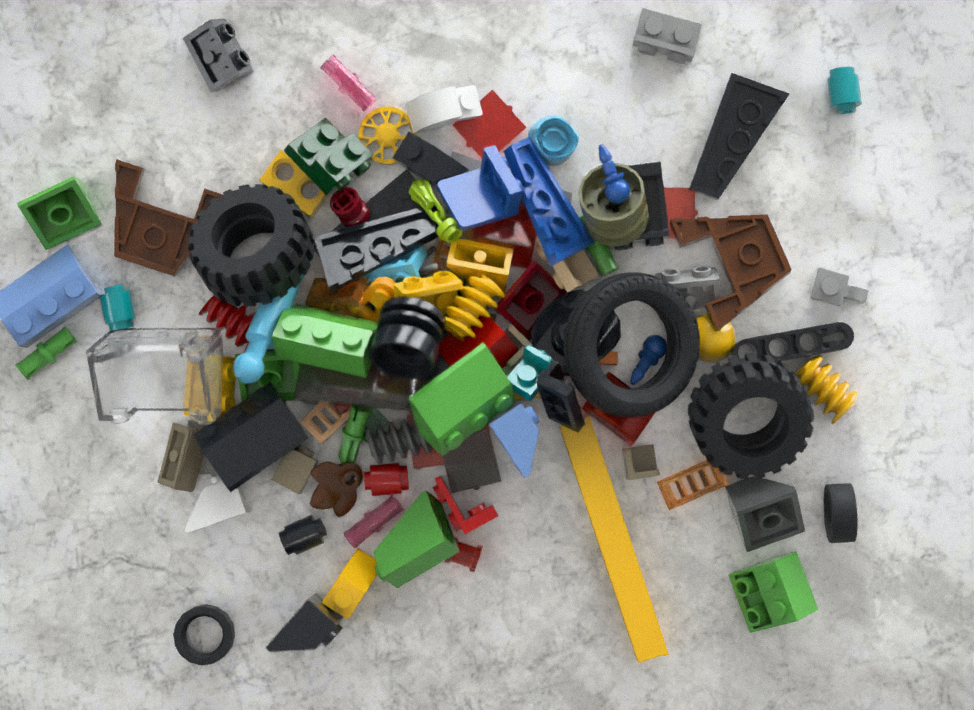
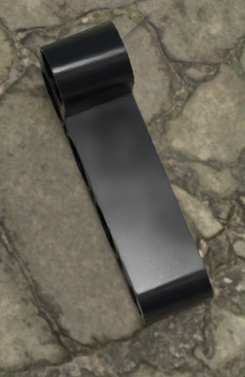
M835 322L752 337L736 342L731 350V356L737 355L738 359H740L738 350L742 345L750 346L758 359L761 358V355L765 354L772 356L775 362L831 353L848 348L854 340V332L848 324ZM836 328L838 333L844 334V339L839 342L840 345L837 340L823 343V337L836 333ZM803 334H809L814 339V347L811 351L804 350L800 345V338ZM773 339L780 340L784 345V352L781 356H774L769 350V344Z

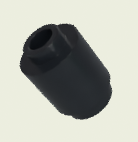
M313 515L284 526L285 530L278 532L287 555L292 553L298 555L324 543L323 537L327 535L321 518L315 520Z

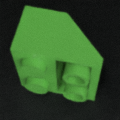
M797 551L776 556L728 574L750 633L796 622L818 610Z

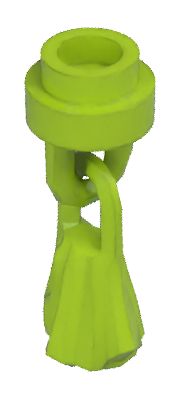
M429 180L413 181L409 189L411 199L419 204L433 221L437 222L439 226L436 229V233L440 239L447 243L458 240L462 235V230L459 229L453 217L448 218L445 215L444 208L435 197ZM435 205L439 211L433 213L431 209Z

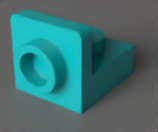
M527 345L524 348L522 361L507 377L511 382L513 392L530 402L539 393L536 384L539 374L542 370L547 369L553 361L544 350Z

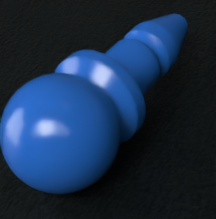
M600 144L599 159L602 162L604 174L607 175L602 180L606 184L605 195L612 203H623L630 195V187L622 179L624 176L623 172L616 173L617 169L614 161H612V155L604 144Z
M651 335L645 339L643 350H640L638 353L640 360L632 371L631 385H635L642 380L650 366H656L659 362L658 359L666 354L667 342L663 337Z

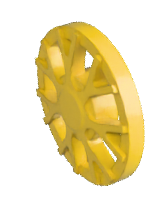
M380 107L368 113L362 120L358 132L359 140L363 144V139L369 140L368 143L364 144L366 147L374 141L381 146L373 154L372 161L383 165L398 163L394 159H384L383 150L384 148H392L394 156L398 149L395 145L399 139L403 141L406 136L399 134V127L409 125L411 133H413L409 116L402 110L394 107ZM381 113L385 123L377 126L372 117ZM391 113L400 115L396 125L388 123ZM402 118H404L406 122L401 123ZM364 128L375 129V137L363 136ZM381 153V158L376 157V155Z

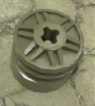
M614 163L617 169L616 173L623 172L624 176L622 179L630 187V195L625 202L615 204L607 199L605 195L606 184L602 182L607 175L604 174L602 165L589 171L582 179L578 191L585 228L588 233L599 243L613 247L627 245L638 239L646 230L649 220L643 180L637 171L627 165Z

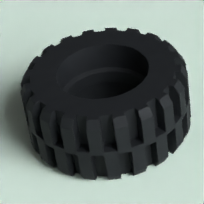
M255 184V187L242 185L239 186L238 190L232 191L229 189L223 192L224 195L219 199L213 198L208 202L209 207L206 210L202 209L197 215L198 222H193L190 230L191 237L188 239L190 260L208 290L221 301H227L230 305L240 306L243 303L245 307H254L256 303L260 302L263 305L272 303L273 298L277 296L282 298L287 295V290L292 286L296 288L302 281L301 275H306L311 266L309 261H312L315 249L313 245L315 241L310 227L295 200L289 194L283 193L281 189L272 186L268 189L267 185ZM260 233H273L269 242L258 252L243 258H230L234 249L248 237Z
M745 353L742 359H738L737 355L728 357L727 363L721 365L718 362L711 367L713 370L711 374L707 375L704 373L698 380L700 388H693L690 395L692 402L688 405L689 425L702 455H705L707 462L713 467H719L721 473L730 476L735 472L736 477L740 479H748L749 475H754L755 479L764 478L765 473L771 471L773 474L782 471L781 466L786 463L791 465L797 460L796 453L798 451L802 453L808 445L805 438L812 436L814 428L811 424L814 420L811 400L794 371H790L788 365L782 361L775 362L772 356L765 354L761 355V358L758 359L755 353ZM763 397L777 402L773 418L759 431L738 435L723 429L726 417L730 411L742 401Z

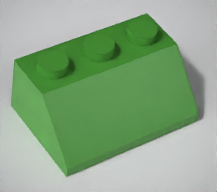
M295 304L282 311L272 334L276 357L366 378L372 364L369 350L373 335L377 331V321Z
M482 343L409 397V402L419 434L443 457L450 450L458 448L475 431L483 429L487 422L496 415L509 409L511 404L515 402L511 382L488 347Z

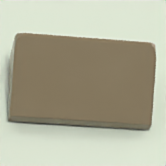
M177 423L172 424L157 483L175 490L194 491L204 455L194 437V434L200 431L199 429Z

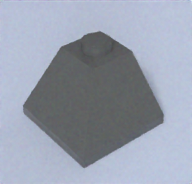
M754 476L725 486L730 508L747 552L805 532L797 491L794 486L764 478L755 479Z

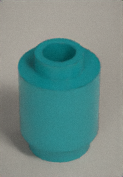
M839 67L830 70V77L827 79L831 109L837 110L838 114L856 112V107L860 106L862 102L858 74H855L854 67Z
M123 285L104 288L105 294L99 295L104 322L108 324L109 331L134 327L133 319L136 317L130 289L123 290Z

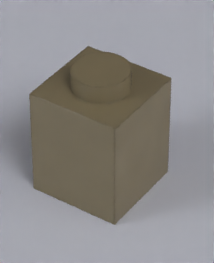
M302 445L297 446L296 449L294 448L283 456L271 480L297 494H302L311 477L310 471L318 463V460L312 458L315 452Z

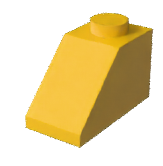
M459 238L450 244L446 267L462 279H465L467 283L470 276L478 277L475 272H479L495 282L505 294L513 249Z
M357 548L322 603L346 619H349L377 576L375 565H377L376 559Z

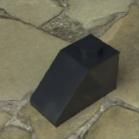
M411 132L407 133L392 157L403 168L408 169V171L424 180H429L436 187L440 180L469 171L468 168Z

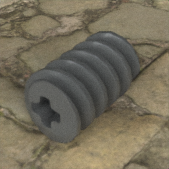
M414 417L411 427H409L405 419L401 420L400 429H397L393 422H389L388 432H385L379 424L374 435L366 427L369 449L372 457H374L378 464L383 463L384 454H386L390 462L395 461L397 451L402 459L407 458L408 449L412 451L414 456H419L421 446L427 454L432 453V446L419 434Z

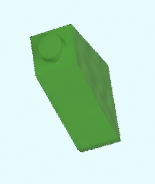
M424 491L373 552L377 562L375 570L382 581H387L396 588H399L459 552L443 505L428 491Z

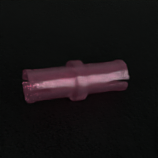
M333 54L329 57L330 60H326L320 69L339 86L338 90L342 94L346 93L365 112L378 98L358 80L360 77L356 73L352 74Z
M391 495L372 512L370 510L365 512V517L343 534L354 548H357L359 544L374 532H381L384 529L383 525L404 511V508L397 498Z

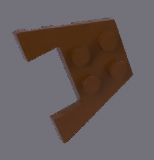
M116 159L114 256L175 277L190 258L188 239L191 237L190 230L193 222H198L197 215L202 209L206 210L209 207L208 202L213 198L219 199L223 194L204 188L195 218L192 219L135 200L145 169Z
M768 214L728 216V218L711 219L709 217L687 220L674 218L670 220L669 224L680 248L711 238L734 292L705 304V309L715 332L721 330L792 271Z

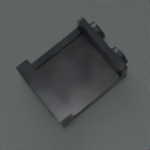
M661 162L629 165L630 168L637 171L643 180L649 220L646 230L638 239L627 245L615 246L614 248L615 250L632 249L633 243L645 242L646 247L663 245L664 239H670Z

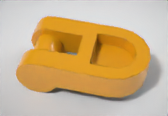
M388 277L375 279L349 304L347 309L354 315L357 313L363 319L378 321L382 305L385 301L394 298L393 284L397 282ZM368 301L376 307L374 310L366 305Z

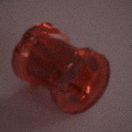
M454 537L459 552L446 559L444 563L454 562L469 567V571L474 572L483 546L478 545L474 547L458 541L457 537Z

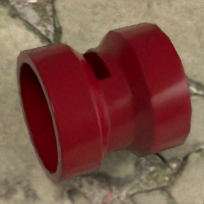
M344 187L343 190H337L332 195L330 208L345 227L368 221L370 209L355 189Z

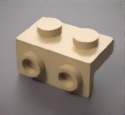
M536 238L539 244L536 247L537 252L542 260L547 263L548 261L539 238ZM585 249L552 266L555 270L552 276L561 290L565 288L567 292L578 289L599 275Z

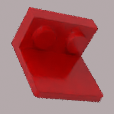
M443 477L435 478L437 485L432 488L440 503L442 504L447 501L452 513L448 514V517L456 532L462 529L464 534H467L498 517L493 504L487 507L483 502L468 510L467 512L470 517L465 519Z

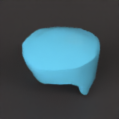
M558 115L541 118L530 127L528 137L533 141L545 163L550 166L566 162L575 151L579 142V135L563 117Z

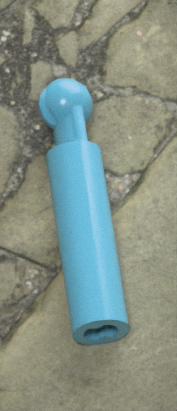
M302 281L296 288L292 286L288 289V294L280 298V296L272 299V303L263 305L262 302L259 303L245 335L249 344L245 353L239 355L233 365L234 374L241 382L253 383L262 377L264 373V355L267 349L274 348L272 334L282 311L292 306Z

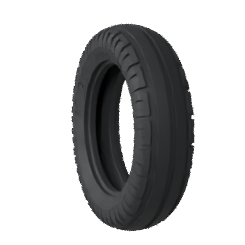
M638 272L621 273L608 277L595 284L580 298L569 317L564 335V358L569 376L579 393L590 404L603 412L619 417H641L655 413L679 397L695 372L700 351V335L697 320L684 296L674 286L659 277ZM630 301H641L657 312L665 326L667 335L666 355L660 369L648 382L635 388L622 389L613 384L600 367L597 357V338L604 320L614 309Z

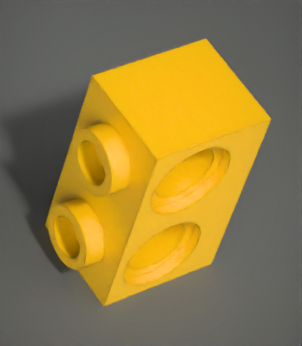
M282 150L279 151L259 179L268 188L271 186L281 189L283 193L289 194L295 200L301 212L313 219L331 194L329 193L326 196L319 188V193L315 198H305L303 196L304 187L314 182ZM283 166H291L294 169L293 177L288 181L278 179V171Z

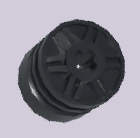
M394 297L385 301L381 307L380 318L377 321V331L373 335L370 346V360L378 369L394 377L422 379L430 376L435 369L439 353L438 346L442 342V333L446 326L445 316L434 305L421 299Z

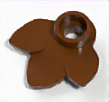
M328 461L317 465L310 471L311 476L319 483L312 494L310 506L321 510L333 507L337 517L346 515L357 501L356 489L363 480L362 469L354 462L336 464ZM353 474L351 479L345 482V478L348 475Z

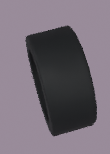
M851 483L826 484L823 508L829 543L855 542L858 530V516L854 488Z
M206 604L195 606L183 613L176 622L173 637L179 654L188 662L202 666L213 664L226 656L233 646L235 630L234 624L226 612L219 607ZM197 617H211L222 628L223 637L221 644L210 653L196 652L187 642V627Z

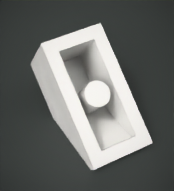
M219 476L210 479L212 485L204 487L185 526L186 533H191L248 513L249 509L241 486L230 492Z

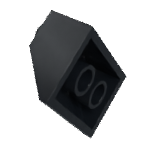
M271 382L257 389L251 396L238 405L231 407L222 416L205 425L194 434L202 452L230 492L309 439L289 405Z
M315 593L265 648L269 652L314 650L321 643L327 647L343 629L339 623L344 617L322 603L323 599Z

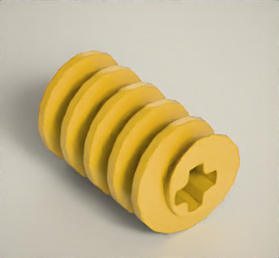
M475 272L478 277L470 276L468 278L470 287L463 286V289H460L463 297L455 296L453 298V303L456 307L448 306L445 309L448 317H445V330L461 341H464V336L471 338L476 336L471 330L472 325L479 328L483 327L478 317L479 315L486 318L490 317L485 308L486 306L497 308L498 305L493 299L494 295L501 298L505 297V294L495 282L479 272Z
M819 354L807 360L795 374L800 377V382L803 386H809L807 390L808 396L818 395L814 402L815 406L823 403L826 404L823 411L824 415L831 412L835 413L831 421L834 424L852 408L858 392L853 390L846 393L849 387V383L846 381L837 385L840 374L836 372L828 375L832 366L829 363L819 366L823 359V356Z

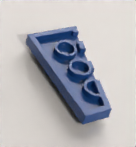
M531 138L523 139L505 149L503 152L508 160L512 174L522 184V199L549 266L552 267L595 243Z

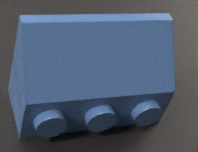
M67 244L0 290V319L20 347L28 348L99 299V295L103 294Z
M521 403L490 423L489 426L521 475L526 478L530 475L539 433L536 424L540 422V419L531 406L524 408Z

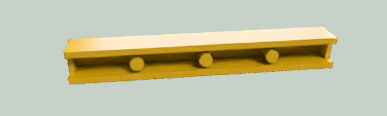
M590 416L584 417L585 425L579 433L565 426L559 427L638 663L662 655L667 656L669 653Z

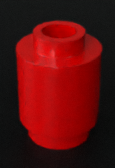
M399 463L370 465V471L364 472L365 490H371L372 496L402 494L401 491L409 490L407 465L399 466Z

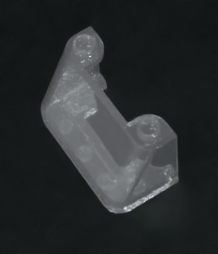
M124 328L106 333L86 351L99 421H111L113 424H122L129 421L130 417L137 411H189L191 420L205 425L213 423L221 414L223 339L221 330L218 328Z

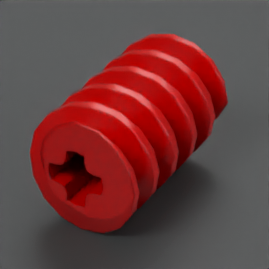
M213 295L202 307L199 315L202 316L208 312L206 318L208 323L218 320L216 330L222 331L228 327L225 337L231 339L237 336L235 345L241 347L247 343V348L249 341L245 335L255 312L247 316L245 313L248 307L242 305L238 308L228 304L227 301L219 300Z

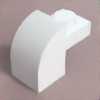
M475 85L460 88L452 86L435 90L406 103L413 133L440 129L451 122L474 119L483 115Z

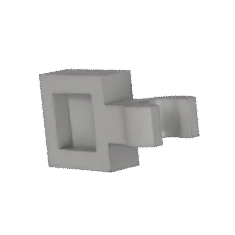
M819 267L810 298L839 307L842 304L843 298L864 304L869 290L847 285L848 275Z

